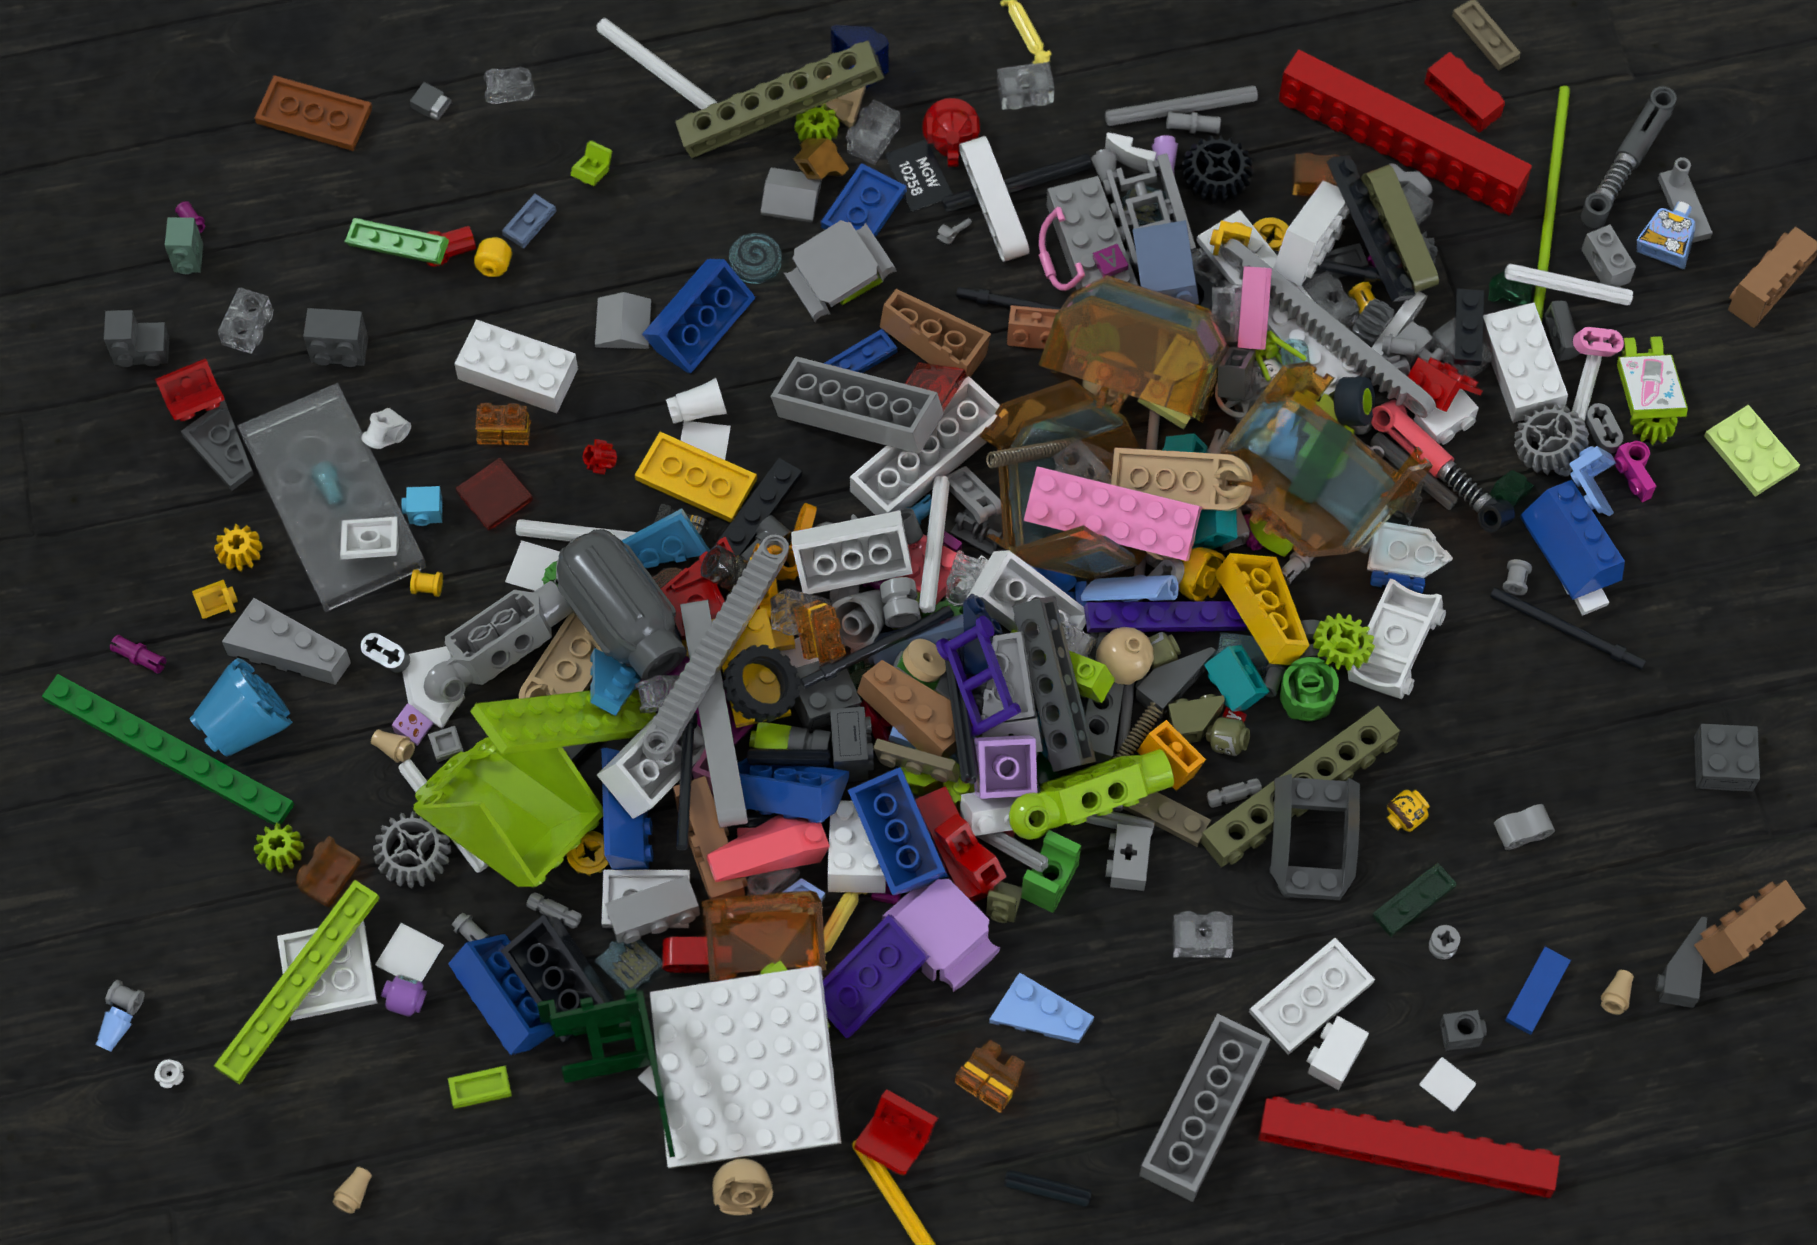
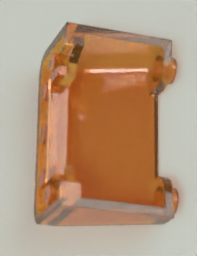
M815 891L782 892L715 898L702 901L710 981L730 980L736 977L739 972L761 971L768 964H776L778 961H781L786 968L795 967V969L820 966L822 970H826L822 901Z

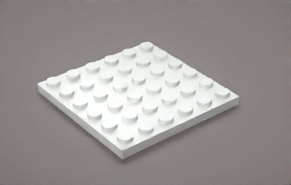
M820 966L650 992L657 1066L675 1157L670 1158L665 1137L668 1168L841 1143L823 977Z

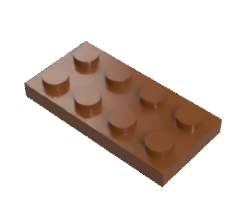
M273 76L256 113L255 121L260 125L354 151L371 113L372 104L353 97Z

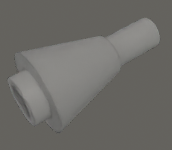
M1110 149L1099 150L1091 158L1102 183V180L1106 179V170L1116 171L1117 154L1111 152ZM1111 195L1106 196L1107 199L1112 198Z

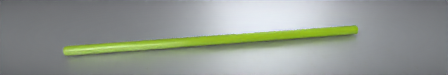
M1561 86L1559 89L1538 270L1547 272L1570 88L1567 86ZM1535 286L1533 303H1535L1542 322L1546 288Z

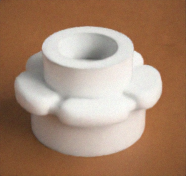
M164 1060L157 1066L155 1079L164 1088L178 1085L184 1077L182 1074L183 1066L177 1061ZM172 1072V1075L167 1076V1073Z

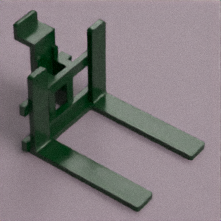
M636 988L624 990L626 999L593 1005L592 997L581 999L582 1008L559 1013L556 1011L554 999L538 1002L537 1008L541 1023L551 1022L555 1037L570 1034L574 1036L588 1034L593 1060L562 1066L565 1083L645 1066L652 1067L669 1157H675L643 991L637 992ZM634 1037L636 1051L609 1057L604 1056L602 1044Z

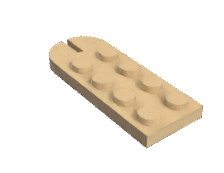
M1130 448L1114 449L1112 485L1201 506L1202 510L1217 511L1238 509L1245 504L1251 494L1252 488L1249 486H1228V481L1252 482V473L1247 463L1233 455Z
M574 611L567 616L522 685L519 699L587 691L593 680V676L590 675V669L593 665V662H590V656L594 648L602 650Z

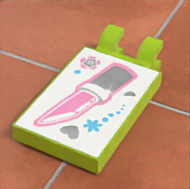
M1650 337L1651 349H1648V353H1637L1635 338H1624L1625 350H1622V357H1618L1617 367L1632 419L1686 417L1688 407L1672 355L1663 354L1662 337Z

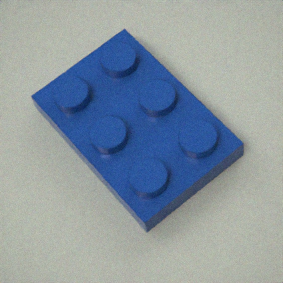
M861 163L821 221V228L826 230L842 220L851 222L855 230H858L866 223L876 237L907 192V186Z

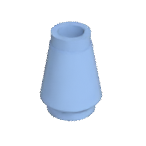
M112 1006L109 1012H105L96 1045L112 1052L113 1048L132 1025L130 1021L133 1016Z

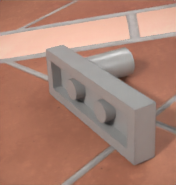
M1678 158L1675 161L1673 170L1660 173L1658 180L1672 212L1677 202H1684L1691 206L1692 209L1688 217L1695 220V234L1692 243L1711 238L1712 230L1688 176L1691 163L1686 158Z

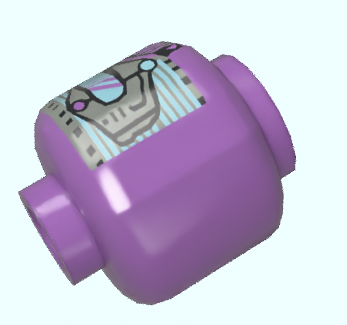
M399 974L394 978L393 982L386 981L381 997L386 998V1009L409 1017L414 1012H420L427 991L423 990V983L421 981Z

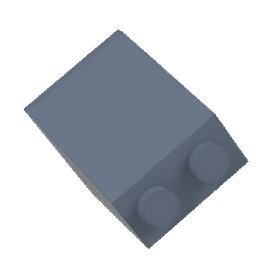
M1186 220L1133 229L1145 311L1149 312L1199 304Z

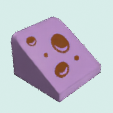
M406 704L393 722L392 727L394 733L409 737L418 746L432 727L433 722L413 706Z

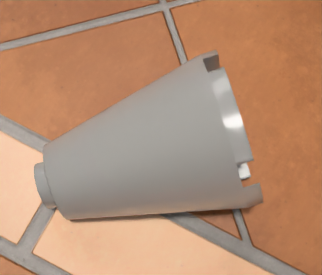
M880 589L843 597L830 607L829 612L832 624L830 629L833 630L834 639L839 645L843 647L848 646L854 648V651H858L876 641L885 625L883 607L886 604L882 603Z

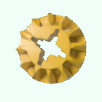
M1264 218L1257 221L1253 226L1265 241L1275 231V240H1272L1268 245L1272 250L1279 251L1289 226L1277 218Z
M590 831L581 838L582 842L579 846L566 854L569 865L577 873L581 872L589 876L592 873H601L609 865L604 856V835L596 831ZM584 845L591 851L596 850L594 862L589 857L583 858L585 855Z

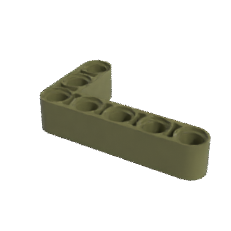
M1386 165L1363 174L1361 180L1367 187L1368 195L1378 210L1379 218L1385 230L1389 233L1390 241L1401 259L1406 275L1412 282L1414 292L1417 293L1438 285L1439 277L1392 166Z

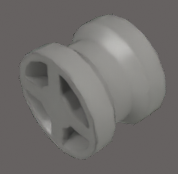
M1438 926L1433 931L1429 940L1428 947L1430 952L1438 959L1445 960L1451 958L1456 953L1460 944V935L1452 926Z

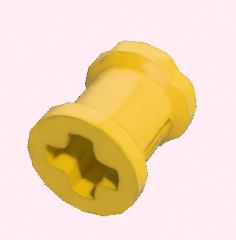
M1361 282L1355 285L1348 294L1359 306V314L1364 310L1369 301L1375 299L1369 282Z
M414 569L410 581L411 594L424 592L432 593L434 597H439L443 586V573H420L418 569Z

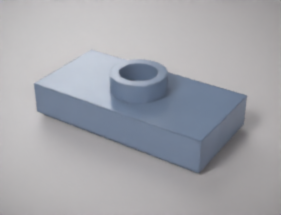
M534 194L502 230L503 236L524 249L555 214L556 207Z

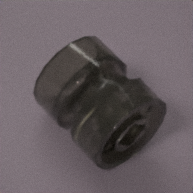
M717 545L706 554L701 565V576L715 584H720L722 588L732 592L733 586L737 584L738 578L742 576L744 568L746 569L749 561L738 555L734 556V553Z

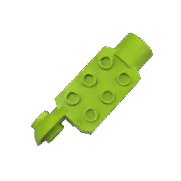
M1158 749L1143 755L1119 756L1044 782L1040 785V793H1026L1018 797L1011 805L1009 812L1010 826L1021 838L1028 840L1038 839L1045 835L1048 830L1064 824L1078 825L1086 822V817L1110 814L1113 812L1114 807L1136 805L1139 803L1140 798L1173 787L1174 776L1171 765L1165 753ZM1037 810L1038 819L1033 824H1030L1029 815Z

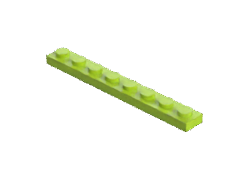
M354 880L214 1066L218 1071L240 1085L380 899L378 894Z

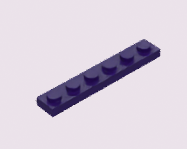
M1232 601L1087 602L1084 606L1087 633L1111 632L1120 627L1135 628L1141 632L1246 631L1248 628Z

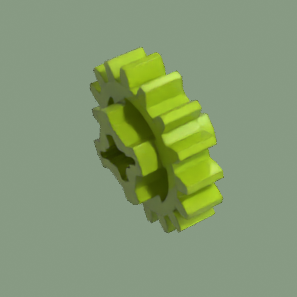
M1337 613L1335 619L1328 615L1325 622H1319L1313 635V639H1315L1313 648L1320 649L1317 656H1325L1327 658V665L1334 662L1336 663V669H1339L1341 665H1345L1347 671H1350L1353 664L1359 669L1363 662H1368L1375 647L1372 644L1374 636L1367 635L1370 630L1369 627L1362 628L1360 626L1362 620L1359 619L1354 622L1351 615L1343 619L1341 614Z

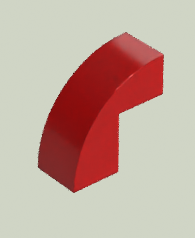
M957 813L934 829L950 857L981 892L986 893L1006 877L997 857L978 843L968 822Z

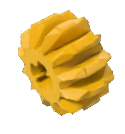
M235 524L234 530L231 531L225 527V535H217L216 540L218 544L215 545L214 550L218 554V561L221 564L226 563V567L230 571L237 566V569L242 572L244 565L252 568V560H260L259 551L263 548L262 543L259 541L258 533L256 531L251 532L248 525L240 530L239 525Z

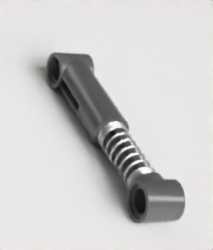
M1661 86L1652 91L1650 99L1616 152V159L1611 169L1607 172L1596 192L1586 198L1581 213V220L1586 226L1600 228L1606 223L1615 200L1614 196L1618 195V191L1625 184L1624 180L1628 179L1627 175L1631 174V170L1640 165L1665 122L1671 117L1677 100L1676 94L1672 89ZM1652 120L1650 126H1649L1648 129L1645 131L1644 129H1645L1646 126L1648 125L1649 121Z

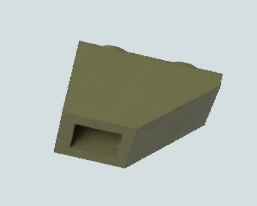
M1208 694L1196 700H1175L1172 704H1168V722L1189 743L1201 741L1206 735L1209 725H1213L1223 711L1224 695Z

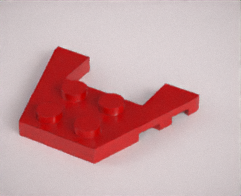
M726 537L721 538L715 547L709 552H704L699 556L697 562L688 569L685 568L661 588L676 610L675 627L682 640H686L680 604L708 600L712 620L716 618L718 611L722 608V604L725 603L711 572L736 562V557Z

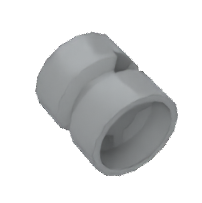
M908 577L892 578L880 585L882 603L886 604L883 607L885 624L888 627L904 628L921 619L919 603L916 601V583L913 579Z

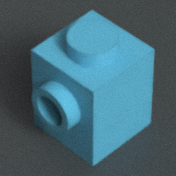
M440 486L407 487L406 498H402V514H407L409 524L426 526L430 523H442L443 498Z

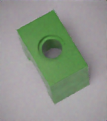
M1048 830L1043 841L1041 854L1048 857L1049 865L1043 872H1038L1034 869L1031 871L1027 870L1023 877L1021 898L1054 913L1079 866L1081 845ZM1054 873L1058 878L1051 881L1045 878L1044 874Z

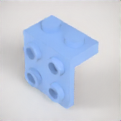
M1590 446L1579 453V458L1569 463L1573 470L1570 475L1578 487L1582 486L1586 492L1584 499L1592 510L1596 509L1599 514L1602 512L1610 516L1614 512L1594 477L1616 464V461L1609 452L1598 446Z

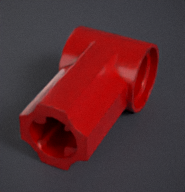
M469 226L443 234L439 231L427 232L446 237L449 240L441 265L446 263L451 256L476 249ZM426 262L429 266H440L438 264Z

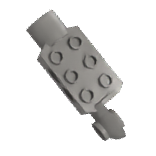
M549 581L534 592L513 590L446 635L445 645L453 657L448 661L435 665L428 672L424 681V691L427 697L438 703L455 702L464 695L465 688L471 683L483 685L552 638L551 627L573 613L572 608L559 592L557 585Z

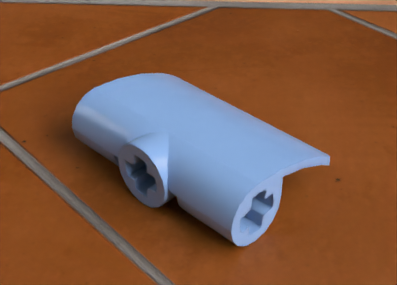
M1174 575L1098 578L1091 581L1081 595V601L1102 602L1103 600H1115L1118 602H1138L1147 598L1150 601L1175 600L1179 590L1178 581Z

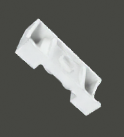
M1390 579L1368 625L1370 630L1367 635L1374 636L1372 642L1375 645L1368 662H1363L1361 668L1358 669L1354 664L1352 665L1351 670L1348 671L1349 681L1402 699L1405 694L1410 695L1414 686V679L1411 678L1412 666L1429 629L1434 630L1436 625L1441 626L1446 615V610H1443L1442 595L1417 593L1402 586L1396 580Z

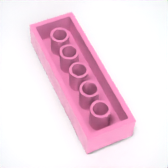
M1037 466L1024 521L1189 561L1202 507Z

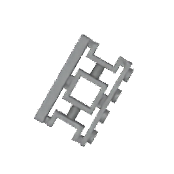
M1167 153L1158 155L1155 161H1152V159L1147 161L1149 173L1125 179L1122 168L1116 169L1115 172L1109 169L1106 170V179L1102 180L1106 196L1111 195L1113 203L1109 204L1113 218H1118L1120 227H1117L1122 242L1126 244V254L1130 265L1133 267L1134 274L1138 273L1139 269L1136 250L1129 229L1171 223L1170 218H1173L1174 222L1186 220L1192 256L1196 258V246ZM1156 171H1159L1167 197L1166 200H1164L1161 190L1147 193L1145 185L1157 182ZM1115 182H1119L1121 192L1133 188L1136 190L1137 197L1125 200L1126 211L1123 210ZM1158 202L1163 220L1139 226L1134 208Z

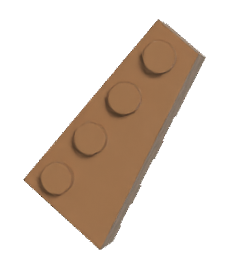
M1797 227L1789 234L1785 232L1777 241L1776 247L1772 251L1769 250L1761 262L1733 290L1729 297L1732 302L1728 310L1755 328L1816 258L1817 241Z
M895 289L883 306L880 328L957 385L968 376H972L987 354L991 333L911 295Z
M883 660L862 675L857 693L917 750L947 759L957 752L951 701Z
M703 776L691 782L688 842L712 908L745 897L744 887L748 886L746 877L715 882L706 857L709 853L728 843L726 836L729 835L727 827L719 828L714 795L711 794L706 776ZM680 784L673 786L677 812L679 809Z
M1786 880L1777 885L1773 881L1758 890L1761 894L1759 897L1751 896L1739 904L1741 907L1739 912L1736 913L1735 910H1732L1720 918L1722 922L1720 926L1716 927L1714 924L1700 933L1703 938L1694 946L1714 974L1745 959L1749 952L1757 949L1763 944V941L1777 933V929L1788 924L1806 909Z

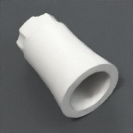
M716 378L688 391L678 393L676 397L666 399L673 424L683 420L685 423L699 418L727 414Z

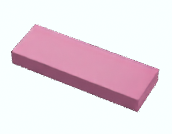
M1244 266L1237 348L1266 350L1272 268Z

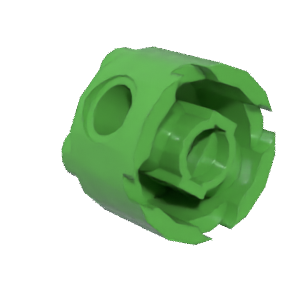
M1304 657L1294 661L1285 671L1280 689V700L1290 718L1302 721H1315L1330 714L1337 697L1339 679L1333 667L1325 664L1324 660L1315 657Z

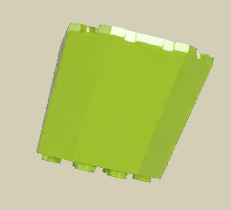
M489 737L477 742L469 751H461L452 756L443 767L416 791L415 797L418 802L414 804L413 808L419 816L517 887H536L543 883L546 879L545 875L551 869L559 866L564 861L563 857L570 850L579 846L582 842L581 838L587 832L595 829L599 825V820L603 817L602 805L563 747L501 755Z

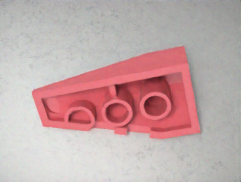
M781 814L709 853L706 858L715 882L820 863L830 845L821 823H811L808 819L800 817L788 819L784 818Z

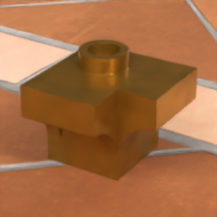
M806 138L800 144L802 150L794 158V161L807 179H823L827 174L843 176L849 170L838 154L836 145L828 138Z

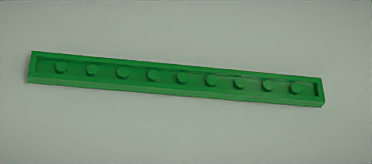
M59 674L56 675L42 695L43 700L274 826L276 822L281 826L294 806L293 801Z

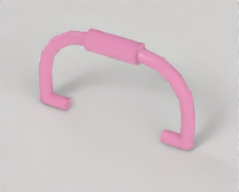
M1056 207L1042 224L1039 233V258L1046 278L1050 279L1052 285L1060 291H1068L1084 278L1085 272L1082 264L1079 262L1075 264L1078 274L1069 283L1061 284L1056 278V271L1045 246L1046 233L1051 222L1056 217H1058L1059 222L1065 221L1061 207Z

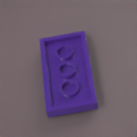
M888 914L823 980L827 1017L845 1038H850L930 958L893 915Z

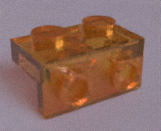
M330 836L316 846L313 852L314 857L308 865L305 864L301 867L296 881L301 892L328 908L361 863L358 856L337 845L334 838Z

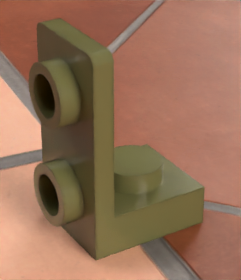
M1001 881L994 886V890L988 893L986 915L991 916L992 920L999 923H1007V921L1014 923L1021 901L1022 887Z

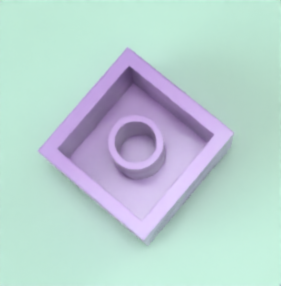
M1030 735L973 738L978 778L974 783L976 796L981 799L1020 797L1026 793H1037L1036 738Z

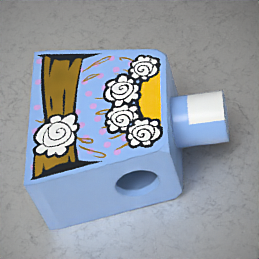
M1677 202L1673 212L1660 208L1638 237L1637 252L1684 269L1695 234V220L1688 217L1692 209L1691 206L1684 202Z

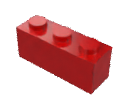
M1451 52L1428 68L1424 83L1478 133L1502 115L1505 104L1502 96L1489 88L1479 75L1474 74L1466 67L1462 59L1456 58Z

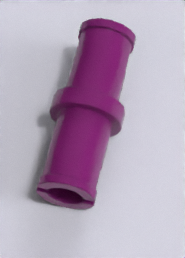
M116 635L111 642L117 645L110 644V651L128 658L130 663L134 665L140 664L157 674L164 669L160 662L166 664V658L147 650L145 645L141 643L135 644L121 635Z

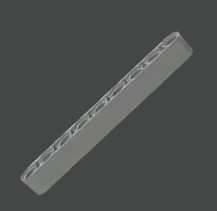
M708 600L680 604L689 659L692 654L694 655L696 647L700 645L707 629L711 627L712 620ZM720 670L699 704L698 710L719 828L746 824L748 820Z

